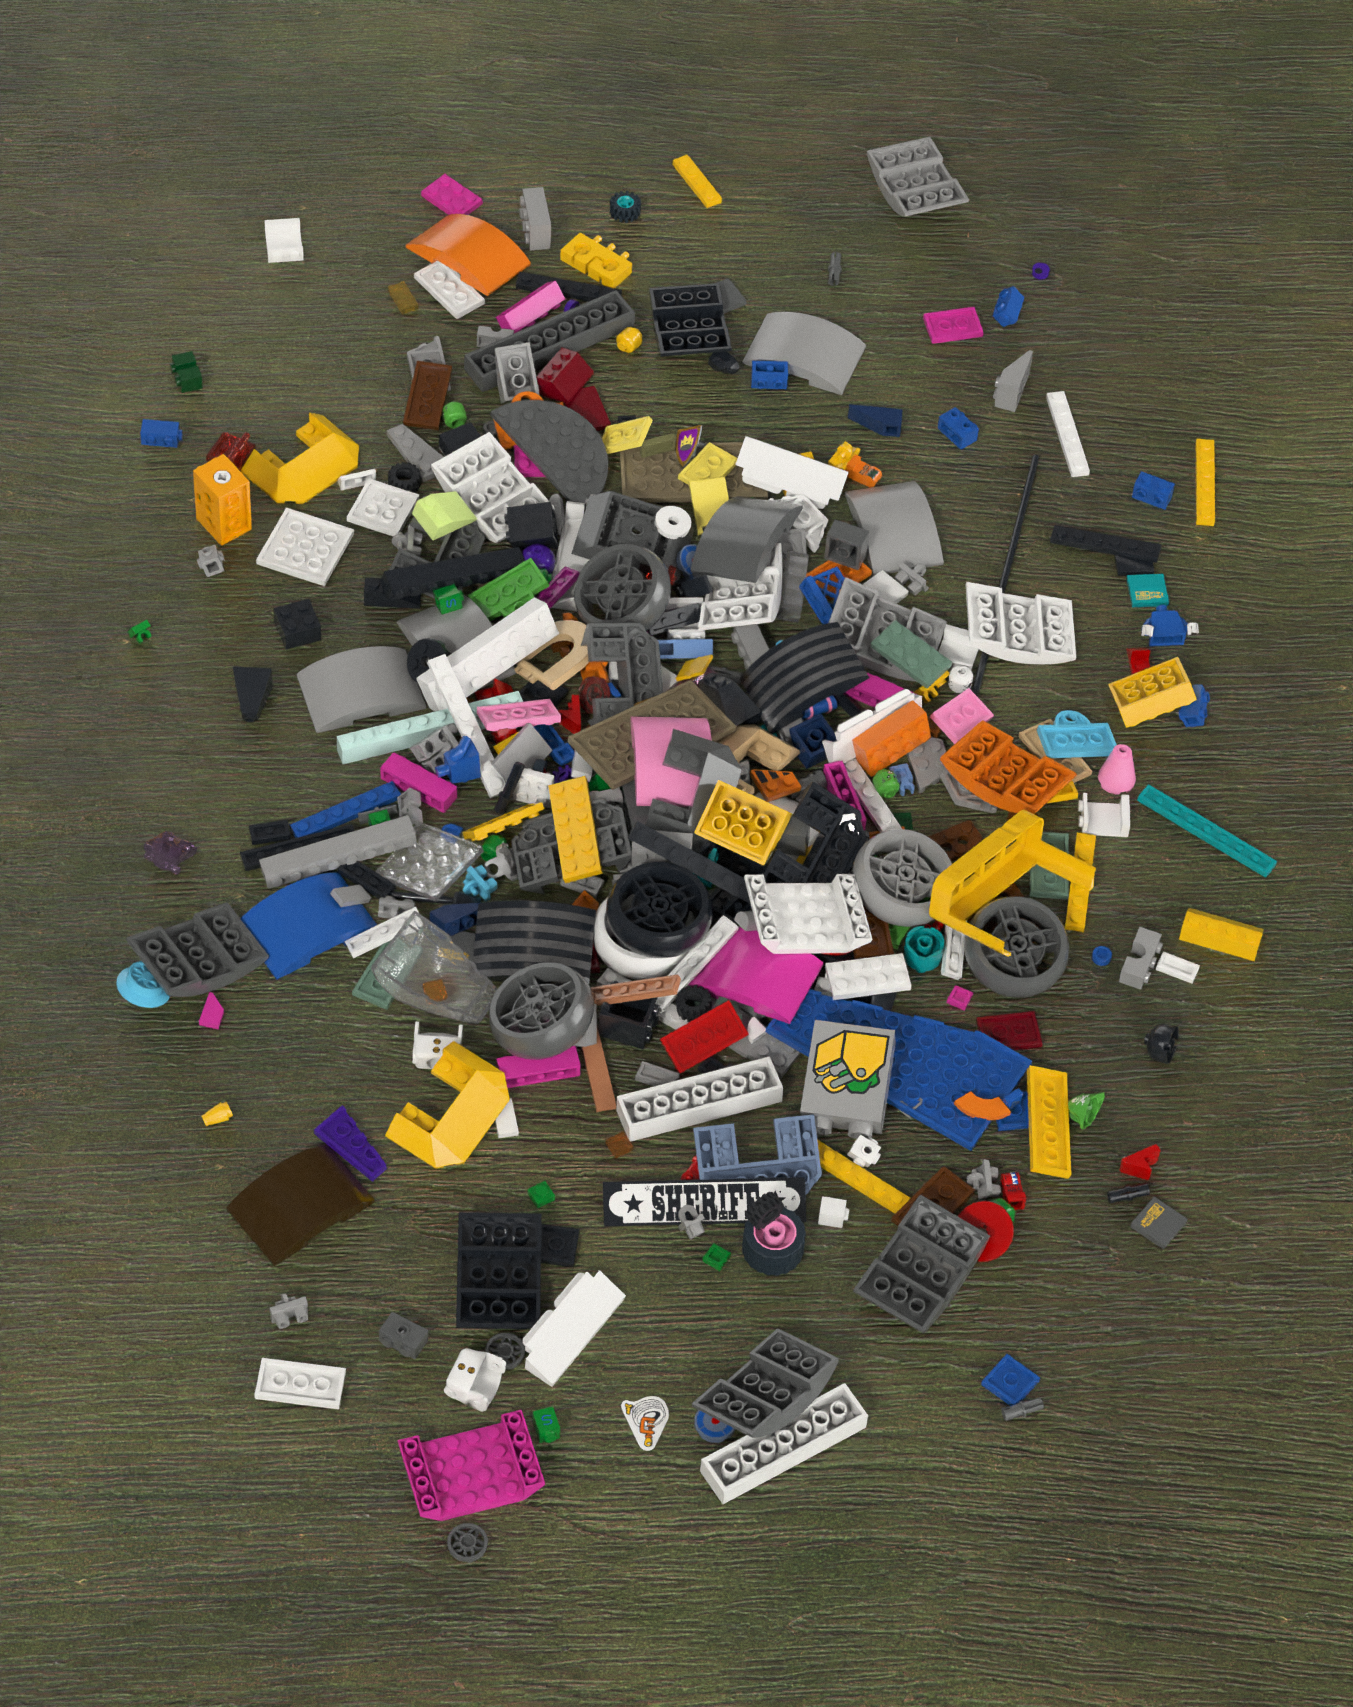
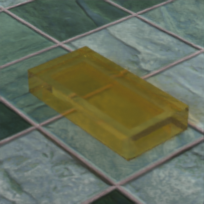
M404 281L388 286V292L402 314L418 309V303Z

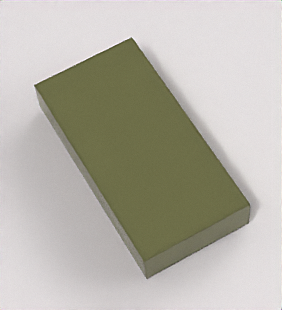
M672 433L644 440L642 446H640L641 458L676 450L675 434Z

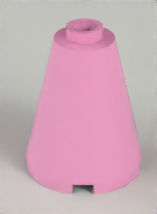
M1116 745L1099 770L1098 781L1101 783V787L1109 793L1116 795L1125 791L1127 793L1135 785L1136 775L1132 750L1127 745Z

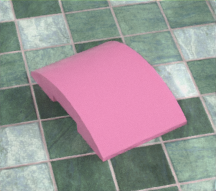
M631 717L636 806H650L652 799L678 807L691 806L699 777L662 764L673 729L711 740L707 718Z

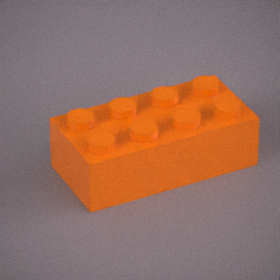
M912 700L852 739L856 760L862 769L872 777L879 770L896 762L930 739L931 733L927 713Z

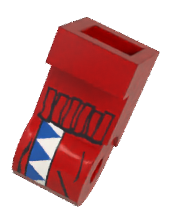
M1001 1173L1003 1199L1009 1204L1011 1202H1019L1016 1205H1010L1015 1210H1023L1025 1208L1026 1195L1022 1189L1019 1173Z

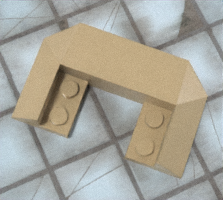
M755 724L737 725L736 732L715 741L729 746L738 763L746 756H749L773 771H780L800 754L799 749ZM739 779L737 788L753 795L755 788Z

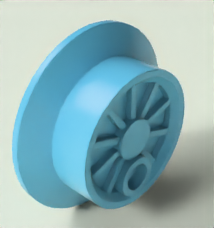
M137 961L130 967L122 970L117 977L116 985L119 993L134 1005L155 1008L164 1005L170 998L142 961Z

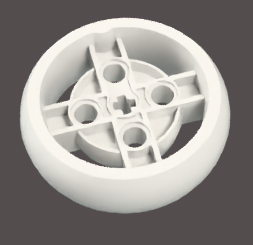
M634 894L620 906L622 911L630 909ZM608 897L596 911L594 947L601 960L609 968L622 976L636 980L668 976L690 952L688 951L682 955L665 959L650 958L634 953L620 943L618 939L619 945L610 938V936L615 937L609 926L606 914ZM692 911L689 912L685 923L686 927L695 920Z

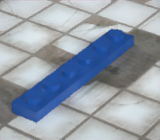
M393 781L290 824V831L295 838L333 829L358 818L359 812L374 810V807L382 808L398 801L397 797L401 793Z

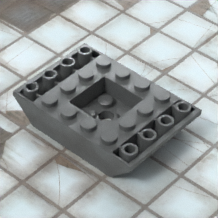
M608 491L589 497L571 554L590 560L598 552L614 545H640L651 550L661 558L668 570L671 586L676 587L674 582L680 579L682 573L677 567V553L684 546L691 543L694 528L691 526L690 531L685 537H678L677 539L666 538L657 531L658 528L654 524L657 512L663 507ZM669 521L670 524L677 525L675 521ZM632 530H638L640 534H635ZM640 564L639 570L644 573L646 578L652 579L651 567Z

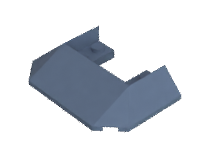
M814 1114L773 1119L778 1159L739 1164L734 1123L693 1128L699 1180L805 1177V1194L807 1195L822 1175Z

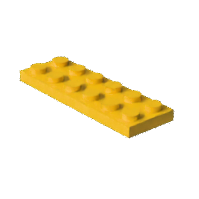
M586 776L548 785L564 882L569 883L603 874Z
M1030 1065L1027 1068L1030 1172L1068 1179L1071 1176L1067 1073Z

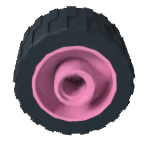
M785 1207L780 1216L764 1229H756L747 1220L742 1242L744 1259L751 1268L765 1275L777 1276L789 1273L801 1262L804 1253L806 1238L804 1223H802L801 1218L795 1212Z

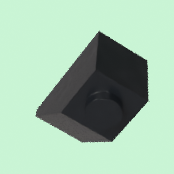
M692 573L674 582L676 585L675 592L679 598H694L713 592L708 577L705 574Z

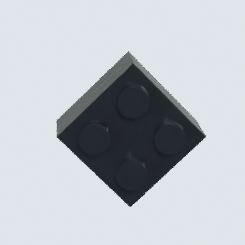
M309 599L273 608L274 624L286 650L321 640V625Z

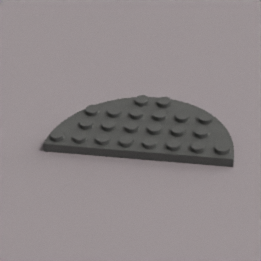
M543 400L516 401L491 411L490 416L567 501L585 503V500L589 499L591 494L597 495L603 491L608 474L607 451L597 430L579 413L563 405Z

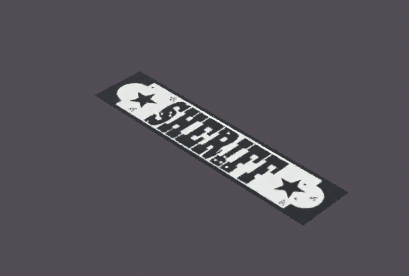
M805 1177L603 1182L604 1227L680 1225L681 1221L678 1217V1212L684 1205H692L698 1215L703 1214L705 1219L701 1224L746 1223L748 1219L745 1215L749 1206H752V1203L758 1197H762L767 1192H773L782 1201L785 1208L795 1212L802 1222H807ZM685 1212L686 1220L693 1221L694 1218L690 1212Z

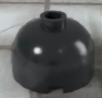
M1159 1024L1150 1033L1146 1034L1144 1044L1147 1045V1052L1153 1060L1164 1064L1171 1062L1177 1047L1174 1045L1175 1039L1178 1040L1179 1028L1170 1024Z

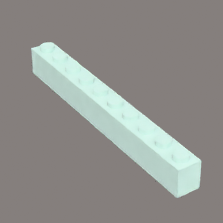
M519 691L468 704L482 730L486 728L477 715V707L523 702ZM447 708L337 736V751L342 764H347L410 748L437 728L451 723L455 724ZM459 731L455 733L453 736H459Z

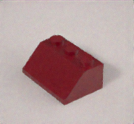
M561 347L536 377L539 394L569 404L592 377L594 371L578 352Z

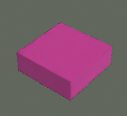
M955 985L947 999V1003L965 1011L973 997V992Z

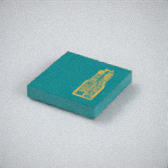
M1164 574L1127 575L1126 580L1132 608L1169 605Z

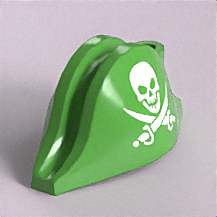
M1105 1092L1082 1093L1069 1101V1116L1080 1125L1081 1129L1087 1128L1094 1121L1104 1101Z

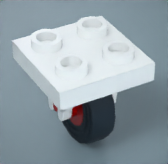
M537 759L533 769L524 768L514 790L513 800L525 803L542 802L543 807L550 808L551 800L548 785L554 784V775H550L551 773L547 772V761Z

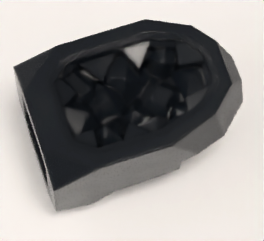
M714 352L709 357L708 365L717 372L734 374L739 371L737 360L728 352Z

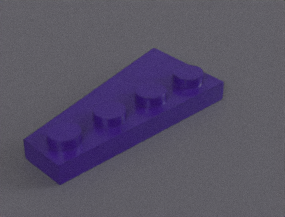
M343 1105L314 1129V1134L372 1182L387 1169L386 1163L375 1148L369 1144L367 1137L363 1132L361 1133L356 1126V1122L352 1117L350 1118Z

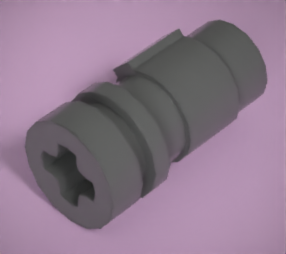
M819 769L814 771L813 774H807L805 778L798 779L801 790L788 796L790 799L797 798L811 782H815L823 788L827 787V781L823 772Z

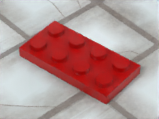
M728 1000L662 1037L660 1042L678 1073L681 1074L747 1037L749 1033Z

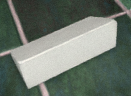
M371 469L340 476L338 479L339 487L341 490L364 486L369 478L376 480V470Z

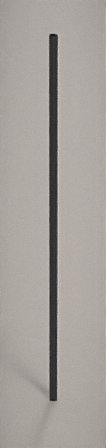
M1036 454L1032 456L999 588H1002V593L1004 594L1040 458ZM983 651L972 692L977 697L989 654Z

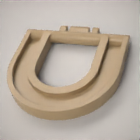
M574 620L555 622L559 634L517 662V667L514 669L515 672L532 684L539 680L550 689H557L589 663L587 646H581L586 629L584 623ZM558 641H571L574 643L572 651L545 672H542L528 662L552 643Z

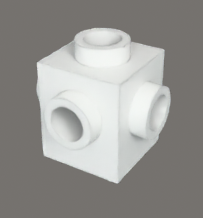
M859 1135L847 1155L854 1159L853 1162L860 1167L865 1166L868 1168L871 1163L875 1165L881 1154L878 1152L881 1147L878 1146L876 1140Z

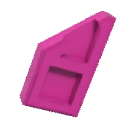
M209 992L199 1019V1025L219 1029L224 1009L213 992Z

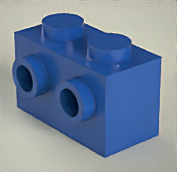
M752 361L751 388L787 389V361Z
M956 407L939 416L938 429L960 450L977 441L979 428Z
M1141 471L1134 484L1132 498L1166 510L1172 499L1175 483Z

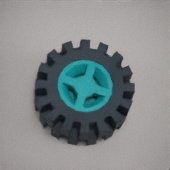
M620 191V194L615 193V196L612 195L610 199V213L614 220L619 219V222L625 220V223H628V220L633 222L634 219H638L641 212V199L638 198L637 194L634 196L633 192L629 194V191H626V193Z

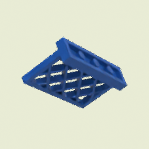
M838 567L813 577L808 576L799 585L800 590L822 625L829 622L839 590L845 579ZM831 574L836 575L838 583L829 580ZM818 580L825 583L824 588L818 587L815 581ZM827 586L836 587V592L827 591ZM825 595L834 598L833 604L828 603Z

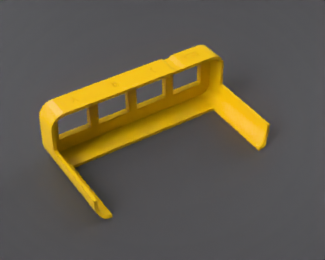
M1023 809L1009 819L1001 828L995 830L938 875L932 887L929 916L1009 957L1011 952L1004 949V941L967 923L966 920L1036 864L1088 891L1094 887L1096 867L1042 841L1043 818ZM1016 839V841L1012 845L1006 848L1010 843H1012ZM996 855L994 859H992L989 863L985 865L986 862H988L991 858H993ZM975 872V874H973L970 878H968V879L964 882V880H965L968 876H970L972 873Z

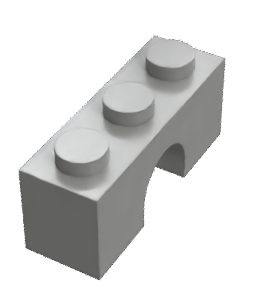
M1139 927L1133 941L1131 953L1137 954L1141 958L1135 959L1127 956L1121 970L1120 983L1140 990L1144 983H1148L1151 975L1149 969H1154L1157 961L1155 955L1156 953L1160 954L1163 943L1160 942L1162 934Z

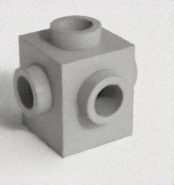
M216 545L208 546L198 551V565L200 569L204 570L207 577L224 571L223 561H225L223 552L221 550L218 551Z

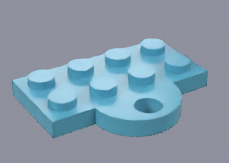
M1072 710L1061 711L1057 714L1053 725H1038L1036 730L1045 754L1049 758L1109 756L1117 745L1108 723H1090L1083 714Z

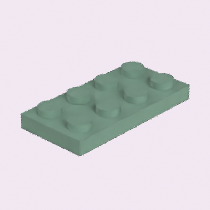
M896 620L871 642V648L926 689L952 666V661Z

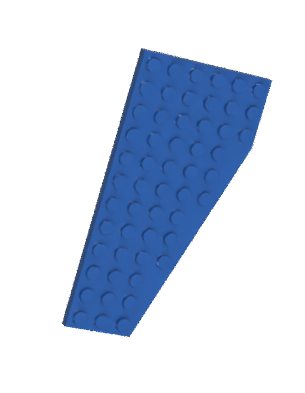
M811 989L808 991L790 1024L772 1019L765 1031L809 1057L815 1020L895 1030L896 1045L887 1103L972 1151L993 1120L973 1118L964 1114L954 1105L955 1100L972 1092L977 1097L983 1099L1000 1097L1003 1101L1005 1096L1014 1091L1027 1072V1068L1032 1064V1060L981 1031L975 1030V1032L916 1015L911 1017L883 1010V1007L853 1000V1002L843 999L833 1000L831 996L821 994L822 992ZM920 1098L923 1099L922 1104L919 1107H917L915 1110L912 1109L920 1102L918 1101Z

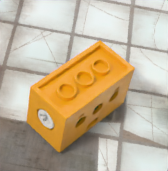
M224 454L194 469L196 519L216 541L223 546L252 530L249 480Z

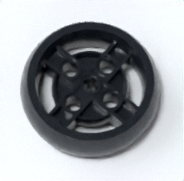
M651 862L628 870L615 882L607 899L606 914L613 934L626 948L645 957L665 959L682 955L695 948L702 941L710 928L713 908L707 888L692 872L671 863ZM634 894L630 909L622 911L620 907L622 903ZM696 909L699 915L686 927L685 923L689 912Z

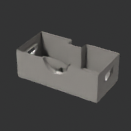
M479 326L477 347H484L514 334V330L501 329L498 332H494L491 327Z
M409 788L397 797L399 818L408 815L412 825L415 824L413 826L415 830L423 824L422 810L419 809V806H421L420 792Z

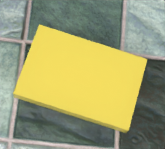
M650 416L607 426L602 436L607 454L642 446L653 421Z
M709 442L678 474V479L688 484L690 481L726 477L736 466L738 458Z
M725 477L690 481L688 483L697 536L702 535V527L706 526L714 513L729 500Z

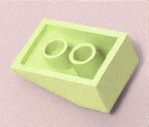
M456 491L428 495L416 502L412 512L413 516L433 541L477 520V517Z

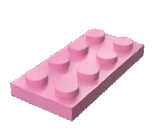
M550 699L477 707L478 717L486 730L498 731L504 728L516 729L517 727L525 726L526 723H531L534 727L540 724L552 725L561 722V715Z

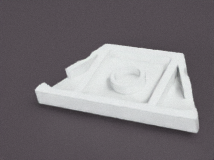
M804 494L795 495L794 497L785 496L779 500L770 498L769 501L803 505L801 513L790 529L804 528L806 545L816 553L828 519Z

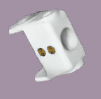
M415 1022L412 1063L417 1068L433 1069L443 1055V1048L453 1041L462 1046L463 1025H459L458 1036L445 1033L419 1034V1022Z
M469 1348L463 1349L459 1353L446 1380L444 1392L449 1397L460 1401L468 1407L481 1412L486 1411L499 1388L502 1373H505L506 1362L501 1357L487 1352L475 1351Z

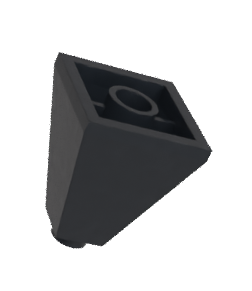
M233 666L235 687L242 719L245 722H255V720L259 719L273 689L272 669Z

